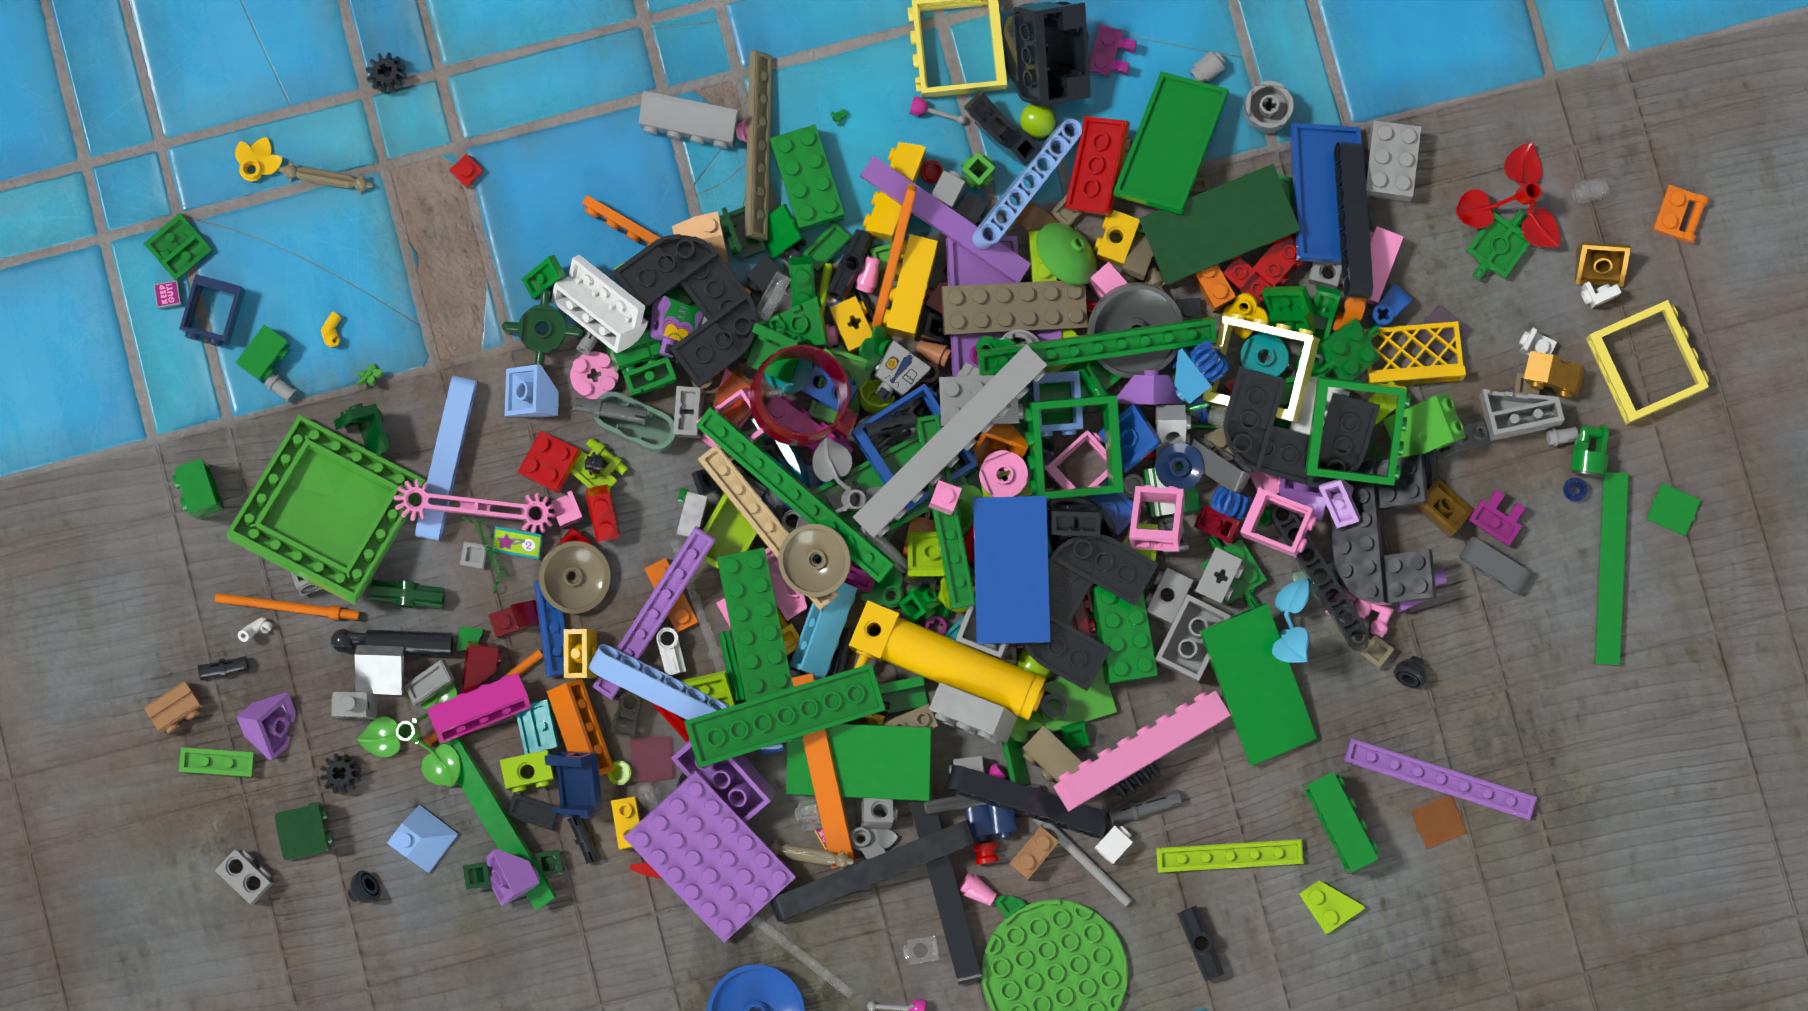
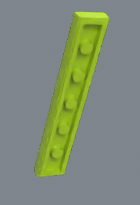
M1302 839L1156 848L1157 873L1304 864Z

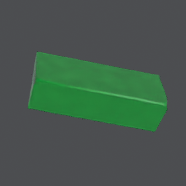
M1009 738L1007 744L1001 742L1010 781L1021 785H1028L1030 780L1025 759L1022 756L1021 742H1017L1013 738Z

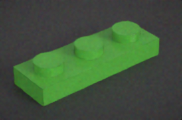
M181 747L179 772L253 777L255 753Z

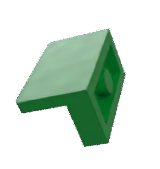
M923 676L878 684L882 700L891 703L890 709H886L888 714L915 709L928 704Z

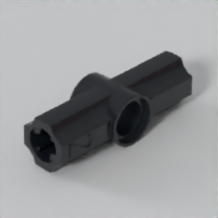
M859 229L855 230L826 291L831 298L837 301H845L875 239L869 232ZM846 261L853 262L855 270L849 269L846 266Z
M1197 906L1177 913L1189 942V948L1194 954L1204 981L1225 974ZM1198 936L1204 937L1207 941V946L1202 951L1194 946V940Z

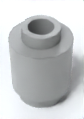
M1209 51L1192 66L1193 69L1189 72L1196 81L1209 83L1225 69L1223 66L1225 60L1217 51L1214 54Z

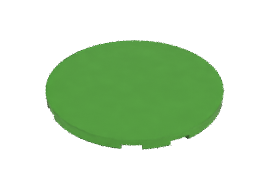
M1044 900L1028 904L1004 919L996 928L988 941L982 960V985L986 1000L992 1011H1118L1127 987L1128 965L1119 937L1109 923L1100 915L1078 903L1065 900Z

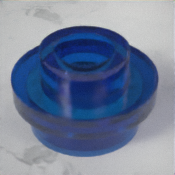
M1570 478L1564 483L1563 494L1568 500L1578 502L1586 496L1587 485L1580 478ZM1572 486L1578 487V494H1573L1571 492Z

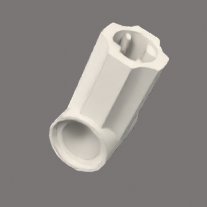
M672 628L661 629L657 634V643L665 674L670 676L686 672L676 631ZM664 632H671L674 635L675 640L671 645L666 646L661 643L660 637Z

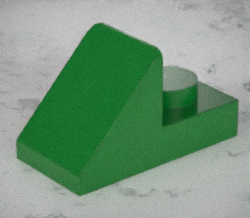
M552 255L524 276L522 281L532 299H536L541 296L543 289L553 290L555 282L564 279L566 275L555 255Z

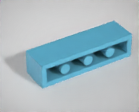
M843 583L836 590L839 596L820 611L812 602L789 667L806 674L814 673L817 677L825 678L830 670L833 654L838 648L841 632L847 623L849 610L855 601L856 587Z

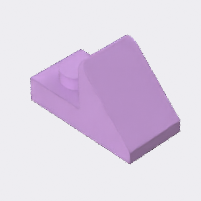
M1343 479L1319 485L1320 492L1337 528L1360 521L1359 512L1351 497L1353 486Z

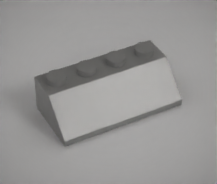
M643 90L639 126L643 129V132L657 135V132L666 133L667 137L680 140L681 137L690 138V142L696 144H704V142L714 143L713 146L720 149L734 146L736 126L739 123L738 110Z

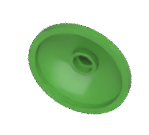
M1049 223L1040 229L1036 238V246L1039 256L1047 269L1058 279L1069 285L1083 286L1088 284L1090 278L1097 272L1096 256L1088 240L1073 227L1062 223Z

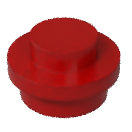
M927 160L920 168L921 178L929 184L937 183L943 173L942 165L936 160Z

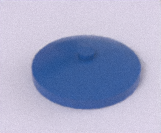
M753 964L732 970L716 984L710 995L707 1011H805V1007L798 987L786 974L770 966Z

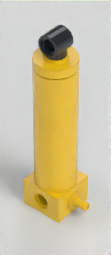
M867 600L849 643L850 649L860 655L854 668L866 665L868 659L881 663L884 660L937 683H943L1005 707L1013 714L1020 715L1021 718L1026 720L1030 719L1033 711L1044 713L1050 719H1058L1065 714L1067 704L1064 697L1057 693L1045 691L1046 689L1043 688L1046 677L1036 675V673L900 618L899 613ZM873 627H879L881 633L878 636L872 637L869 635V630ZM1051 700H1058L1062 707L1060 711L1054 713L1049 711L1048 703Z

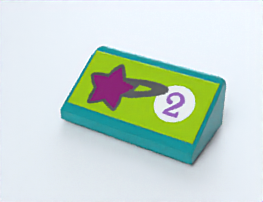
M495 526L493 543L495 544L492 545V552L498 551L497 553L539 560L544 536Z

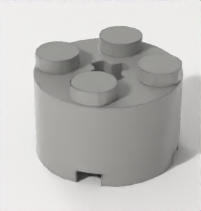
M1275 81L1259 83L1251 89L1244 103L1243 114L1247 125L1255 131L1264 134H1271L1282 130L1292 114L1293 98L1281 83ZM1267 103L1270 104L1271 111H1266L1265 105Z

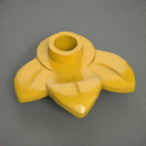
M267 137L257 140L251 147L242 141L236 147L235 158L240 163L239 172L246 181L253 182L259 180L262 175H271L282 164L283 158L281 156L271 155V144ZM251 166L256 167V171L253 174L248 173V168Z
M1249 293L1239 294L1235 298L1234 303L1227 305L1223 311L1222 318L1223 316L1231 317L1232 313L1246 316L1245 321L1254 322V318L1268 321L1269 326L1266 311L1258 306L1256 298ZM1241 303H1246L1248 309L1244 308ZM1233 326L1235 333L1241 339L1248 338L1253 330Z

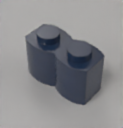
M992 805L964 809L965 820L969 819L978 842L987 841L990 835H998V839L1010 838L1012 833L1017 831L1014 812Z

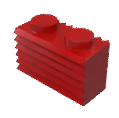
M605 484L586 489V498L596 541L601 542L618 538L620 531L610 486Z

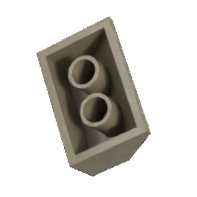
M1044 725L1022 748L1025 752L1022 756L1031 765L1037 763L1043 769L1040 773L1049 782L1054 780L1059 783V776L1069 770L1072 773L1080 770L1078 765L1083 763Z

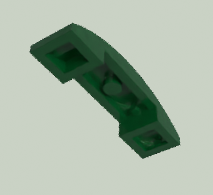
M559 849L532 854L546 877L563 874ZM487 862L463 865L466 890L490 887L489 877L492 876V866L489 867Z

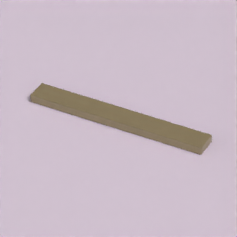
M754 50L749 52L744 236L765 241L767 240L772 56Z

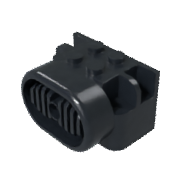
M1066 1L1026 3L1015 7L1008 16L1004 25L1005 64L1009 77L1017 84V93L1022 101L1038 106H1047L1091 98L1089 74L1091 61L1088 54L1089 34L1087 31L1084 2L1074 4Z

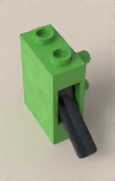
M1449 393L1433 396L1404 410L1403 417H1407V426L1405 432L1401 431L1400 441H1404L1402 456L1398 455V458L1423 455L1427 486L1434 483L1436 450L1466 438L1463 424L1457 416L1454 401ZM1395 414L1383 419L1391 440Z

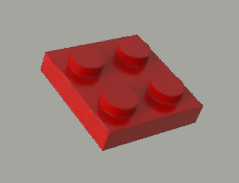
M540 430L517 473L559 494L582 451Z

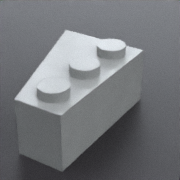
M1482 389L1479 395L1490 441L1560 427L1565 420L1559 397L1515 394L1507 391L1496 392L1488 389Z

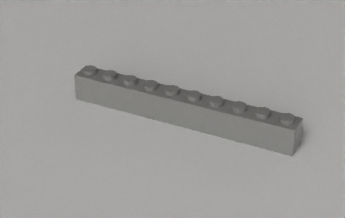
M1026 344L853 518L873 538L876 535L881 538L890 529L887 524L893 518L898 521L908 511L905 506L911 500L916 503L925 494L922 489L928 483L933 486L942 477L939 472L945 466L950 469L960 459L957 454L963 448L968 451L977 442L974 439L975 436L980 432L985 434L994 425L992 420L998 414L1002 417L1012 408L1009 403L1015 397L1020 400L1029 391L1026 386L1032 380L1037 383L1047 373L1044 370L1047 364Z

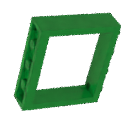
M1318 376L1305 467L1306 475L1394 485L1395 479L1399 480L1401 466L1397 465L1398 455L1402 456L1404 441H1400L1401 431L1405 432L1407 426V417H1403L1404 409L1409 407L1410 393H1407V388L1405 386ZM1328 387L1398 395L1387 476L1318 468Z
M1110 394L1027 402L1024 420L1028 422L1029 431L1025 433L1026 445L1030 446L1027 466L1028 470H1031L1032 480H1029L1031 495L1055 499L1124 492L1117 395ZM1103 404L1108 485L1045 491L1039 410Z

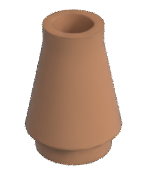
M924 340L919 341L915 351L928 361L935 363L938 368H946L952 358L949 346Z

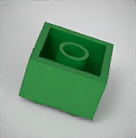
M201 458L174 468L176 474L172 475L176 488L182 492L183 497L180 498V502L184 512L187 511L188 515L198 519L224 510L210 465Z

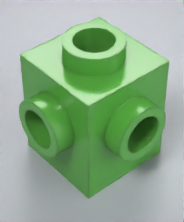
M979 152L973 157L971 155L967 157L961 165L963 167L961 170L962 180L971 189L975 187L977 190H980L983 186L987 188L995 179L993 176L995 173L994 162L988 156H982ZM976 170L982 172V176L980 178H978L974 174Z

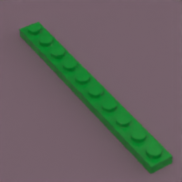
M1213 317L977 350L978 369L980 376L997 374L1026 344L1047 364L1046 367L1195 346L1207 340L1216 343V324Z
M709 407L696 424L702 432L810 524L827 525L836 530L845 539L850 550L851 559L878 583L885 578L896 562L715 407Z

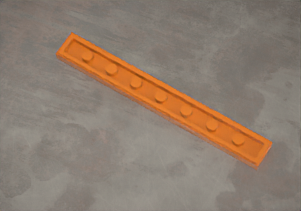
M814 673L791 677L793 687L816 680ZM826 728L804 735L803 743L827 851H832L838 855L843 850L856 864ZM836 864L831 865V869L838 868V866Z

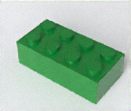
M816 124L770 138L774 157L800 233L831 224L834 221L844 220L845 213Z
M1099 586L1090 589L1097 641L1111 648L1102 664L1105 685L1156 677L1158 674L1144 594L1142 593L1136 605L1133 606Z
M1333 771L1303 786V789L1348 874L1378 860L1376 854L1379 853L1375 842L1373 840L1369 841L1365 834L1368 831L1367 826L1362 818H1357L1354 812L1357 807L1351 796L1346 797L1343 788L1346 787L1343 779L1339 774L1335 775Z

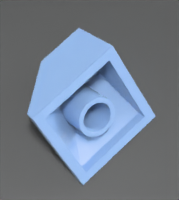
M541 365L506 369V417L543 418L558 416L559 392Z
M419 805L399 826L387 843L429 873L458 836V833Z

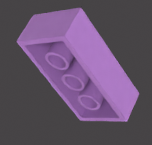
M689 740L671 757L673 762L687 777L696 770L745 822L765 807L777 794L774 788L743 754L698 768Z

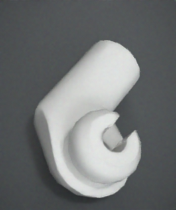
M260 617L240 630L238 638L246 642L259 631L267 634L272 629V623L267 621V618Z

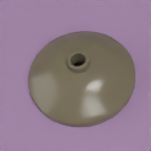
M812 523L800 526L787 535L779 550L778 564L780 573L790 588L805 596L821 597L836 591L845 582L851 568V554L845 539L836 530L827 525ZM816 554L822 557L821 563H817L814 560Z
M568 541L554 547L543 559L539 570V586L544 598L551 606L565 613L578 614L593 609L603 600L610 585V568L605 556L596 547L581 541ZM573 571L574 578L568 580L567 574Z

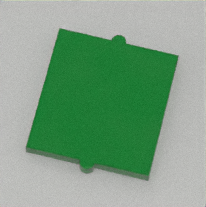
M786 204L781 205L768 215L767 240L763 241L772 259H776L803 239L796 225V219H793Z
M1661 483L1656 497L1651 500L1653 504L1646 519L1685 537L1691 522L1696 519L1694 515L1701 500Z

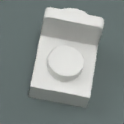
M1587 282L1582 286L1583 291H1581L1584 302L1590 304L1591 309L1617 298L1621 294L1618 284L1612 287L1609 284L1596 289L1597 293L1595 294L1591 283Z
M1532 328L1529 332L1525 331L1519 342L1522 347L1519 352L1529 356L1530 351L1551 354L1557 342L1538 333L1537 329Z

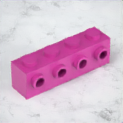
M774 395L766 406V410L771 414L772 418L788 430L798 433H814L829 427L823 422L818 425L812 420L813 415L806 410L801 409L798 411L792 406L794 402L784 395L781 397ZM833 434L827 436L843 445L852 457L854 449L851 448L853 444L843 436L837 438ZM821 441L804 445L803 447L814 454Z
M518 673L506 675L491 684L481 685L478 689L471 692L461 693L446 702L436 703L428 708L427 712L439 743L442 744L527 710L531 706Z

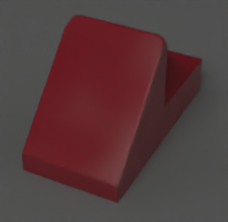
M1204 505L1194 527L1232 544L1242 522Z
M535 600L512 604L509 608L488 614L496 638L539 624Z

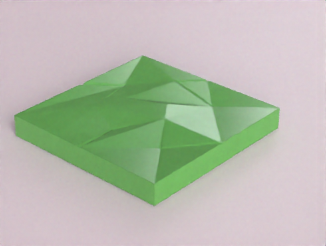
M298 415L226 533L227 539L356 606L410 515V512H408L403 518L401 514L405 509L403 507L399 510L395 509V506L401 504V501H395L394 496H403L397 491V488L400 486L407 490L405 481H409L413 488L415 479L419 480V488H421L427 480ZM414 493L410 494L408 498L410 505L415 506L420 496Z

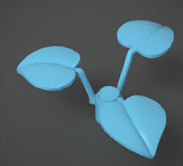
M1301 579L1286 585L1279 591L1275 600L1276 609L1280 612L1285 611L1284 616L1290 628L1279 633L1280 639L1272 647L1274 657L1280 661L1291 663L1307 662L1309 634L1302 627H1294L1290 618V612H1300L1308 601L1310 582L1307 579Z

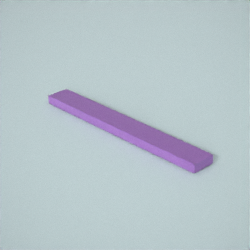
M875 156L871 157L859 176L901 206L907 184L916 185ZM916 185L917 189L911 210L913 214L1012 282L1019 283L1031 263L999 241L986 249L976 247L973 243L972 235L977 226ZM983 231L985 239L990 241L989 234Z
M698 526L694 527L618 645L617 650L637 660L640 659L717 540ZM598 676L592 686L611 700L615 698L621 688Z
M1353 738L1350 739L1344 758L1346 763L1526 820H1531L1537 800L1536 796Z

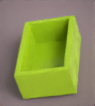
M725 493L703 529L717 539L703 562L719 570L716 557L749 551L758 537V534Z

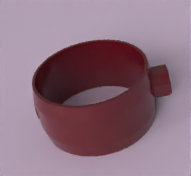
M794 345L782 348L761 363L752 379L749 395L752 415L760 429L779 443L790 446L810 445L823 440L833 431L846 437L857 420L858 414L848 409L850 387L843 367L831 354L818 347ZM795 358L812 362L825 371L835 386L838 398L837 413L832 425L814 433H798L779 425L767 412L761 396L762 376L768 366L780 360Z

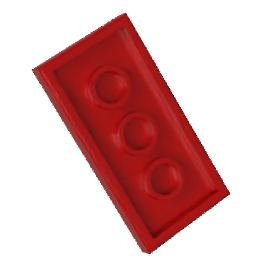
M1084 116L1082 133L1079 139L1065 204L1066 210L1111 215L1114 189L1118 182L1130 122Z

